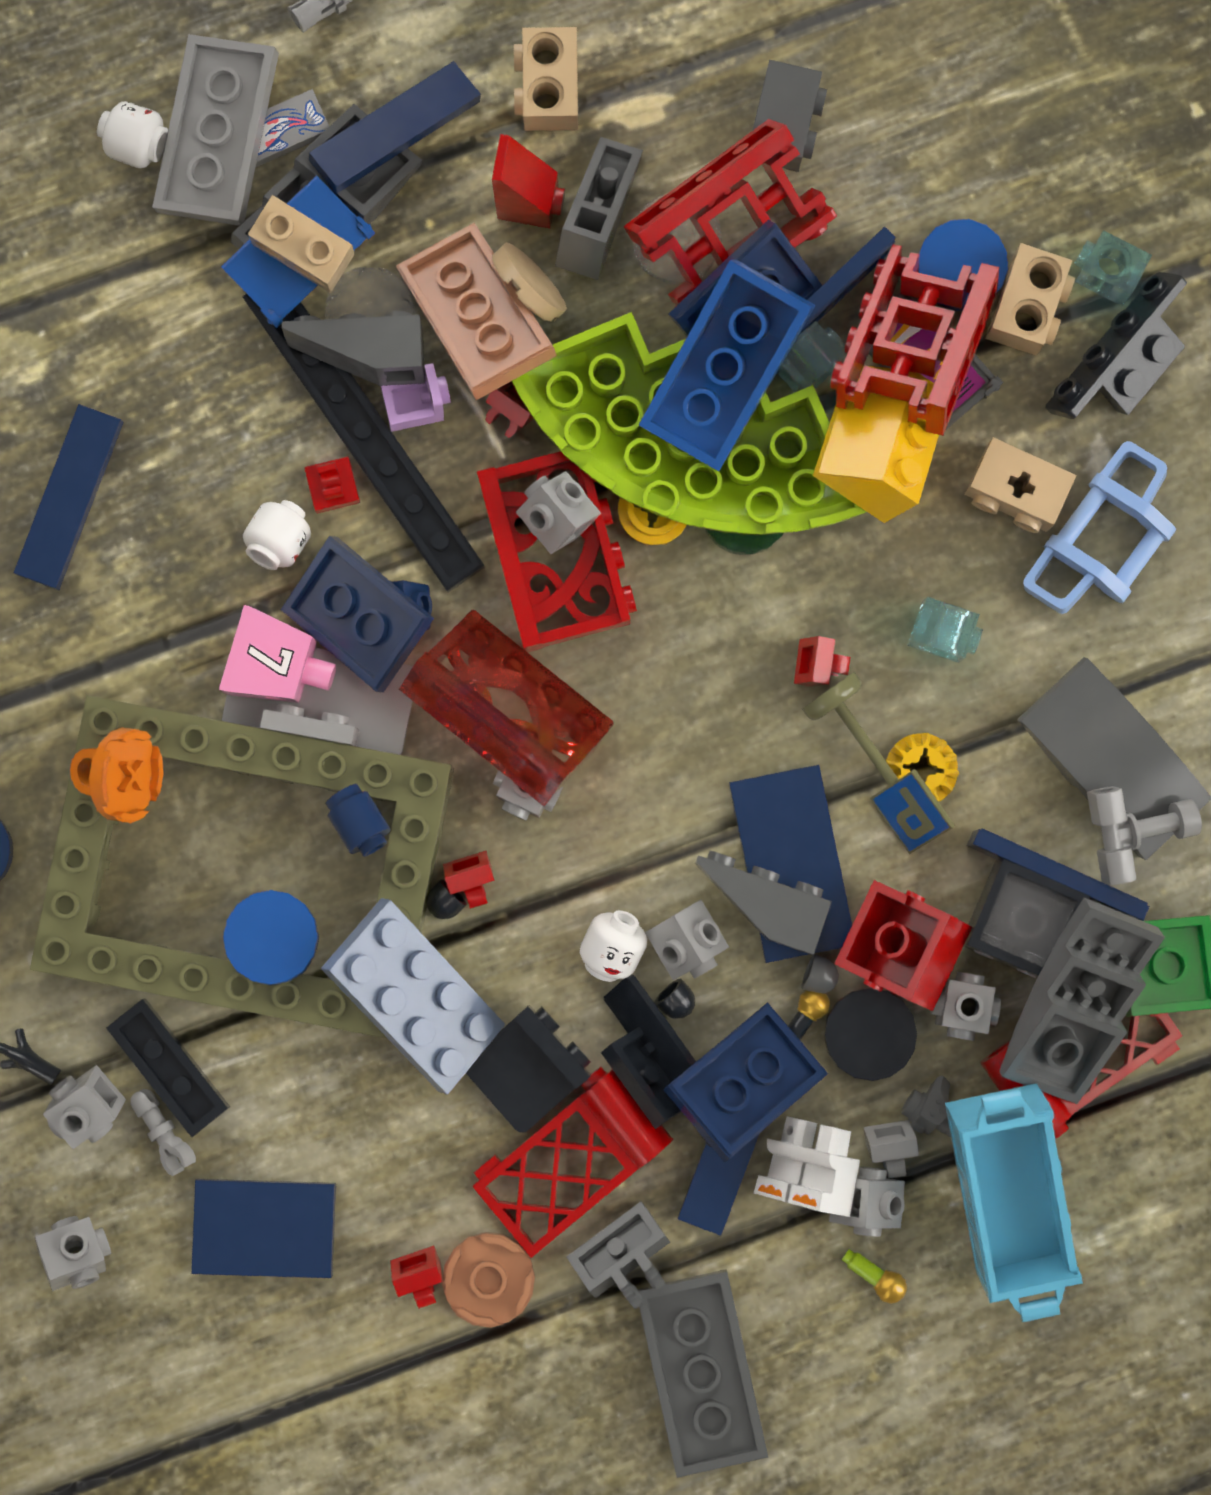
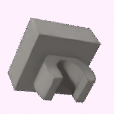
M905 1120L863 1127L865 1143L872 1163L883 1162V1167L887 1170L888 1179L906 1176L904 1158L919 1156L917 1138L910 1121Z

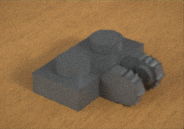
M642 1201L566 1256L594 1298L616 1283L632 1307L637 1309L644 1303L642 1295L630 1283L626 1275L639 1265L644 1271L647 1281L658 1292L668 1286L649 1258L668 1245L670 1241Z

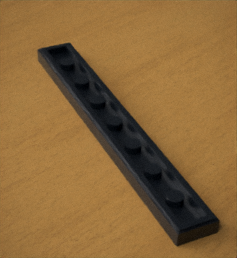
M247 294L243 295L242 297L445 590L449 593L484 569L485 565L352 374L289 347L282 330V323L277 328L269 324L267 318L261 313V308ZM300 302L282 321H294L297 317L310 316V314Z

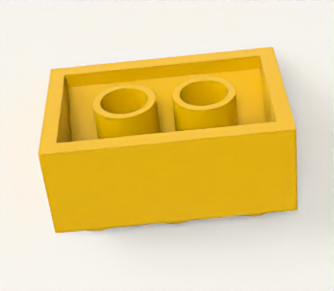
M867 366L890 372L891 369L885 367ZM909 372L908 377L927 381L926 399H929L934 383L921 374ZM870 393L863 410L854 408V402L849 401L846 409L838 408L835 405L813 476L881 522L886 523L919 504L939 435L925 432L926 420L918 419L917 424L908 422L909 402Z

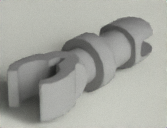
M148 1089L135 1092L131 1097L130 1104L137 1117H142L150 1132L147 1133L150 1141H157L160 1160L166 1172L174 1176L182 1172L185 1167L195 1163L196 1156L193 1150L181 1138L174 1135L172 1130L176 1127L172 1120H165L158 1108L160 1103L155 1094Z

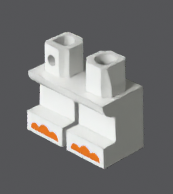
M787 1116L781 1141L767 1138V1148L773 1154L768 1177L758 1175L754 1193L819 1212L850 1217L860 1160L847 1157L851 1131L820 1125L816 1148L814 1149L812 1145L817 1123Z

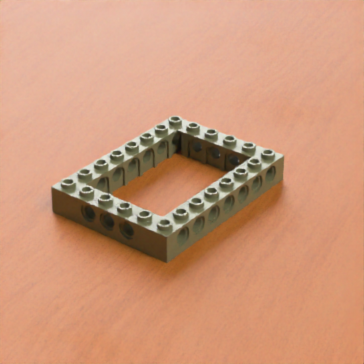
M86 696L74 756L82 749L98 748L99 743L111 731L122 727L146 731L152 737L149 738L152 745L159 747L164 758L188 762L195 766L204 767L206 765L222 768L248 776L253 774L269 777L290 784L300 783L316 786L332 792H339L350 785L358 784L362 792L368 791L374 800L395 801L396 807L377 903L381 898L391 900L422 934L427 911V896L432 886L453 779L454 767L452 765ZM70 775L30 970L388 1039L331 979L301 974L290 982L267 985L249 980L236 971L230 960L212 957L213 955L190 953L169 949L167 946L132 942L115 936L86 933V929L92 927L100 915L101 906L97 905L102 878L104 869L109 870L111 861L106 859L113 825H118L119 822L107 820L96 810L91 796L80 793L75 788Z

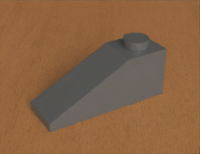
M600 137L562 228L555 267L595 280L599 279L612 246L643 150Z

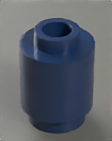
M353 784L340 790L325 802L330 811L327 816L350 854L361 852L362 856L366 857L387 844L384 836L391 829L368 791L362 792L358 784Z

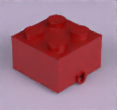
M874 880L834 964L864 978L863 984L882 992L884 988L933 1011L973 927L946 912L924 903L925 898L907 890L906 894Z

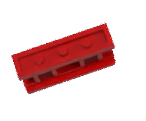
M771 119L766 120L623 226L630 239L641 248L640 251L644 258L654 263L667 252L685 279L684 283L668 294L676 306L702 282L693 266L710 253L717 265L720 266L767 220H771L766 212L783 200L790 213L796 216L780 228L794 248L804 241H810L822 235L828 228L827 224L837 217L834 209L826 204V198L821 191L811 188L799 197L782 169L783 166L800 155L796 146L791 144L794 138L785 124ZM762 165L773 184L756 196L749 182L743 180V178ZM741 199L758 228L726 251L709 221ZM687 219H690L701 238L683 250L675 236L670 234V232Z
M893 244L887 259L880 258L877 263L873 278L875 288L873 293L866 292L862 299L859 312L861 322L858 328L852 326L848 333L845 344L847 356L844 363L837 361L832 373L830 387L836 390V407L846 409L849 401L854 402V408L863 410L870 393L909 402L908 422L917 424L918 419L926 420L925 432L943 436L997 297L999 267L981 263L978 273L975 274L972 273L971 266L963 265L956 282L918 273L919 254L911 252L909 258L903 257L902 246ZM900 277V294L919 298L918 302L892 297ZM967 293H970L957 327L954 329L955 311L935 306L937 303L962 308ZM900 323L937 332L930 351L891 342L897 324ZM872 345L873 362L890 366V372L864 366ZM940 362H943L929 399H926L927 381L908 377L909 372L935 378Z

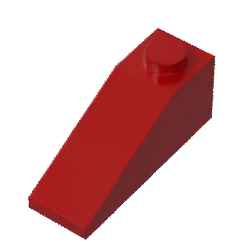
M500 134L492 175L497 219L550 229L553 215L561 216L565 198V188L558 187V172L510 135Z

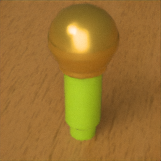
M850 1249L846 1251L841 1260L847 1264L850 1270L874 1286L873 1289L880 1300L892 1304L899 1302L905 1296L907 1283L901 1274L893 1271H883L860 1253H854Z

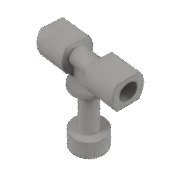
M1111 786L1087 792L1092 824L1101 826L1104 848L1097 850L1101 881L1108 885L1128 883L1137 879L1132 850L1140 848L1141 838L1173 831L1178 839H1183L1201 833L1202 821L1200 812L1195 802L1191 799L1171 803L1167 814L1136 820L1132 813H1126L1121 788Z

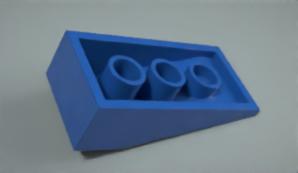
M736 259L730 260L641 419L639 426L715 470L720 471L816 305Z

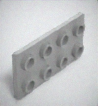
M315 648L313 658L336 664L335 676L329 691L305 684L299 703L226 696L222 721L402 755L418 669L415 666L403 664L384 692H376L328 650Z

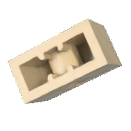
M993 437L987 444L964 495L973 498L972 505L984 512L997 514L999 510L1014 517L1013 523L1028 532L1038 533L1039 530L1047 532L1054 526L1077 475ZM1016 480L1024 483L1022 486L1024 494L1020 498L1012 495L1014 492L1012 485Z

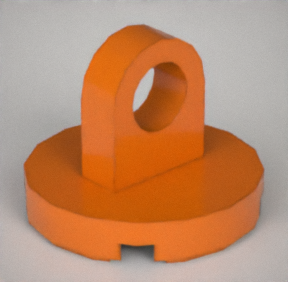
M123 727L111 731L99 743L98 748L82 749L75 754L71 761L70 775L75 788L80 793L90 795L96 810L107 820L133 823L143 819L149 812L145 810L149 802H156L160 794L164 775L162 755L159 747L152 745L149 739L152 737L146 731Z

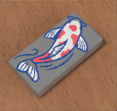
M313 89L267 109L256 167L312 143L329 127Z

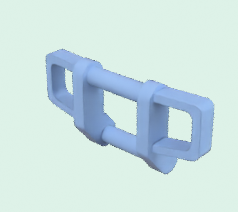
M1124 442L1101 473H1097L1089 483L1090 491L1058 535L1052 534L1044 545L1045 550L1024 578L1025 591L1060 614L1067 613L1093 583L1110 598L1119 603H1124L1131 593L1130 585L1162 541L1168 542L1176 531L1175 526L1151 505L1166 478V463L1133 442ZM1132 457L1156 473L1142 498L1110 479L1126 458ZM1105 500L1137 519L1148 530L1116 575L1106 566L1073 546V543ZM1053 557L1084 576L1065 598H1057L1036 584L1037 579Z

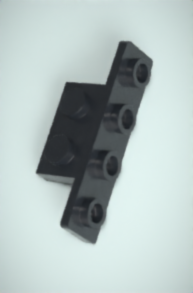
M1157 272L1141 285L1139 294L1125 310L1114 317L1109 330L1097 344L1091 346L1085 352L1082 362L1073 373L1056 387L1053 397L1045 405V408L1051 414L1069 419L1076 418L1098 390L1117 412L1130 414L1185 347L1160 317L1187 285V281L1182 275Z
M631 974L604 996V1001L628 1034L611 1043L601 1054L650 1123L657 1129L682 1112L664 1089L697 1061L637 978Z

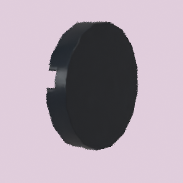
M867 988L852 991L835 1003L826 1018L824 1037L827 1052L838 1068L854 1078L875 1081L889 1078L906 1066L915 1051L917 1029L914 1016L901 999L888 991L882 990L880 992L876 989Z

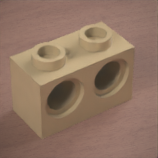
M577 27L522 28V44H514V72H523V88H514L515 116H523L525 131L578 130ZM546 50L557 55V59L550 64H540L534 59L536 54ZM543 94L553 95L558 100L555 106L548 109L540 108L534 102Z
M273 195L248 233L252 245L329 293L332 292L355 255L352 244Z
M1020 243L1013 255L985 339L1036 356L1045 343L1052 345L1061 319L1054 317L1059 301L1067 302L1075 281V277L1068 275L1073 260ZM1030 273H1044L1048 276L1051 286L1046 289L1037 288L1030 280ZM1025 313L1032 316L1036 322V330H1022L1016 323L1015 315Z

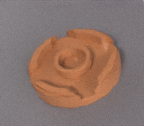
M484 1232L469 1236L453 1249L444 1265L442 1286L446 1299L451 1305L450 1307L458 1317L475 1326L492 1328L510 1322L524 1311L533 1295L535 1273L530 1256L517 1241L505 1234Z

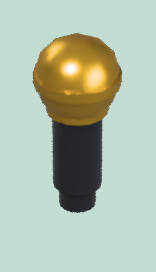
M806 990L800 995L798 1012L788 1025L799 1040L802 1039L813 1021L816 1022L817 1019L822 1018L828 1013L830 1000L827 994Z

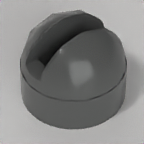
M816 954L812 955L804 973L801 988L817 993H827L833 990L839 979L836 966L827 958Z

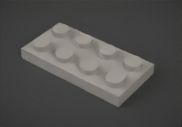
M188 34L152 206L157 213L238 226L245 221L279 52L274 46Z

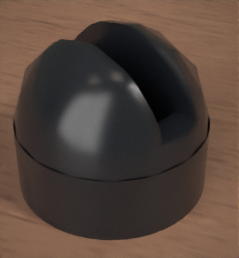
M440 879L433 886L427 896V908L430 914L438 919L453 918L467 905V902L459 892L450 895L447 883L443 879Z
M679 978L670 983L658 995L654 1003L663 1014L670 1018H685L692 1013L695 1007V996L691 988Z

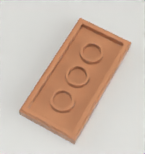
M472 223L396 265V268L475 400H478L557 355L553 345L532 312L517 298L519 297L516 294L518 290L512 281L509 283L504 282L499 276L492 261L494 252L476 224Z

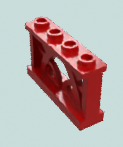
M561 451L498 468L491 467L477 471L524 652L528 653L542 649V647L630 625L629 613L637 612L631 586H621L617 570L625 568L619 542L610 543L606 526L613 524L607 498L598 499L594 486L596 481L589 477ZM568 470L577 477L584 493L601 512L594 520V526L591 524L580 535L585 541L573 571L564 583L553 569L542 563L532 561L520 563L518 553L529 549L538 540L531 532L520 534L514 526L516 520L520 518L516 511L524 504L528 497L524 492H501L499 484L538 474L536 480L544 475L548 478L554 471ZM599 549L601 550L607 575L600 572H591ZM537 575H544L552 582L556 591L550 595V590L545 584V589L542 592H534L530 587L531 580ZM595 586H602L610 597V603L606 611L598 616H589L581 612L572 600L575 594L578 592L584 601L594 604L597 602L591 598L590 591ZM564 606L578 622L541 633L537 629V624L548 619Z

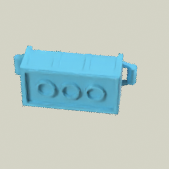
M1037 1083L945 1103L975 1269L989 1302L994 1303L1009 1299L1015 1310L1020 1313L1022 1322L1060 1315L1059 1305L1062 1301L1065 1287L1082 1284L1083 1281L1077 1266L1070 1227L1071 1220L1067 1210L1061 1176V1163L1058 1158L1052 1119H1054L1053 1109ZM1050 1291L1055 1292V1296L1019 1303L1018 1299Z

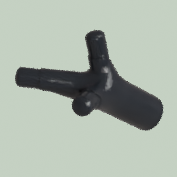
M19 1028L15 1030L17 1048L0 1042V1053L10 1058L1 1061L0 1067L2 1069H23L52 1086L61 1069L39 1057L26 1041L24 1029Z

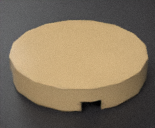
M506 242L492 255V261L499 276L504 282L509 283L512 281L518 290L516 294L519 297L517 298L535 315L544 321L551 322L552 320L555 321L567 310L565 301L558 289L538 265L523 251L513 244Z

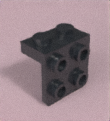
M528 1005L496 1035L466 1072L469 1078L513 1128L521 1133L527 1132L570 1092L581 1086L591 1076L585 1068L591 1063L589 1058L573 1041L566 1046L554 1032L560 1026L542 1006L535 1011Z

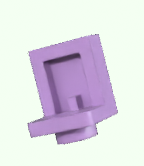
M433 363L424 365L425 384L381 386L391 432L444 421L443 404L451 403L445 376L436 377Z

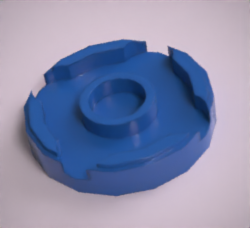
M971 219L951 220L936 227L924 240L919 252L918 273L957 282L963 265L971 266L972 273L977 274L981 263L999 267L998 292L1003 285L1008 271L1007 251L1000 237L987 225ZM967 293L962 308L949 306L941 303L937 304L954 311H960L964 309V306L970 293Z
M269 890L254 893L236 905L227 918L223 940L226 956L237 972L253 982L276 985L290 982L307 970L318 947L319 933L316 919L304 903L289 893Z

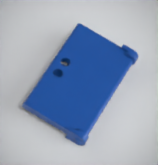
M317 175L287 203L352 244L353 250L375 234L371 225L367 224L360 216L356 217ZM250 239L221 266L261 308L260 311L267 318L268 323L276 328L283 322L282 319L318 286L252 245Z

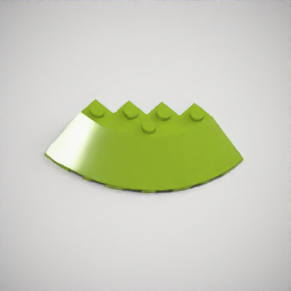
M632 312L553 344L556 357L512 380L520 399L539 427L568 459L611 492L653 514L689 526L720 532L775 534L799 532L833 525L867 513L813 476L830 424L813 385L773 402H770L765 392L720 471L715 470L639 426L641 419L686 339L649 354Z

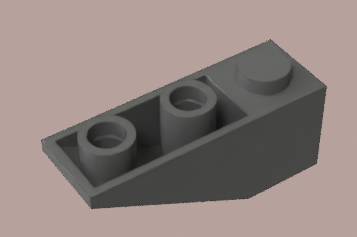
M405 311L389 312L382 317H366L358 313H349L342 315L339 319L321 320L315 316H300L295 318L294 321L282 322V330L287 345L379 386L425 384L424 335L420 315H412Z
M709 851L707 858L698 855L695 862L698 868L766 940L814 955L832 902L821 898L823 889L801 881H797L794 889L777 883L780 874L757 866H753L751 873L734 868L736 859L714 851Z

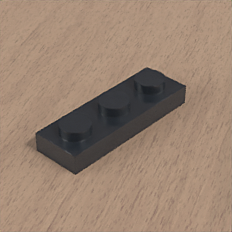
M146 998L140 1000L106 1027L191 1138L230 1108L226 1100Z

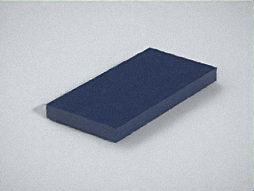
M814 765L729 782L746 871L751 873L753 866H757L780 874L777 883L794 889L797 881L823 889L821 898L832 902L814 953L842 948L852 927V921L820 766ZM759 932L765 963L809 955L766 940Z

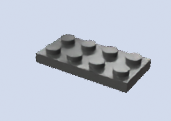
M727 1269L667 1282L668 1286L659 1292L652 1286L637 1289L642 1295L644 1302L639 1308L676 1477H684L768 1458Z

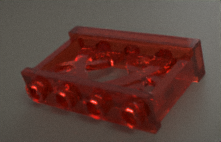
M476 610L468 612L446 636L415 662L399 688L402 693L544 807L590 754L594 752L614 725L613 720ZM459 649L469 656L468 664L470 667L461 658ZM447 657L455 670L450 671L441 662ZM487 687L513 691L526 702L533 723L521 719L508 718L493 706L492 697ZM569 736L576 743L566 742L557 737ZM552 750L570 757L564 763L552 753Z

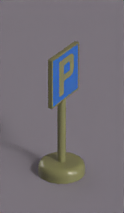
M853 672L802 708V710L811 720H818L833 709L836 710L889 785L870 799L908 853L911 854L952 829L955 824L915 769L900 779L897 778L845 705L844 701L856 694L862 686L860 678Z

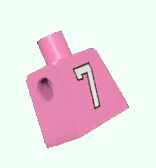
M244 605L219 690L231 696L299 703L305 684L327 691L330 690L336 672V664L313 658L317 641L312 636L257 609Z

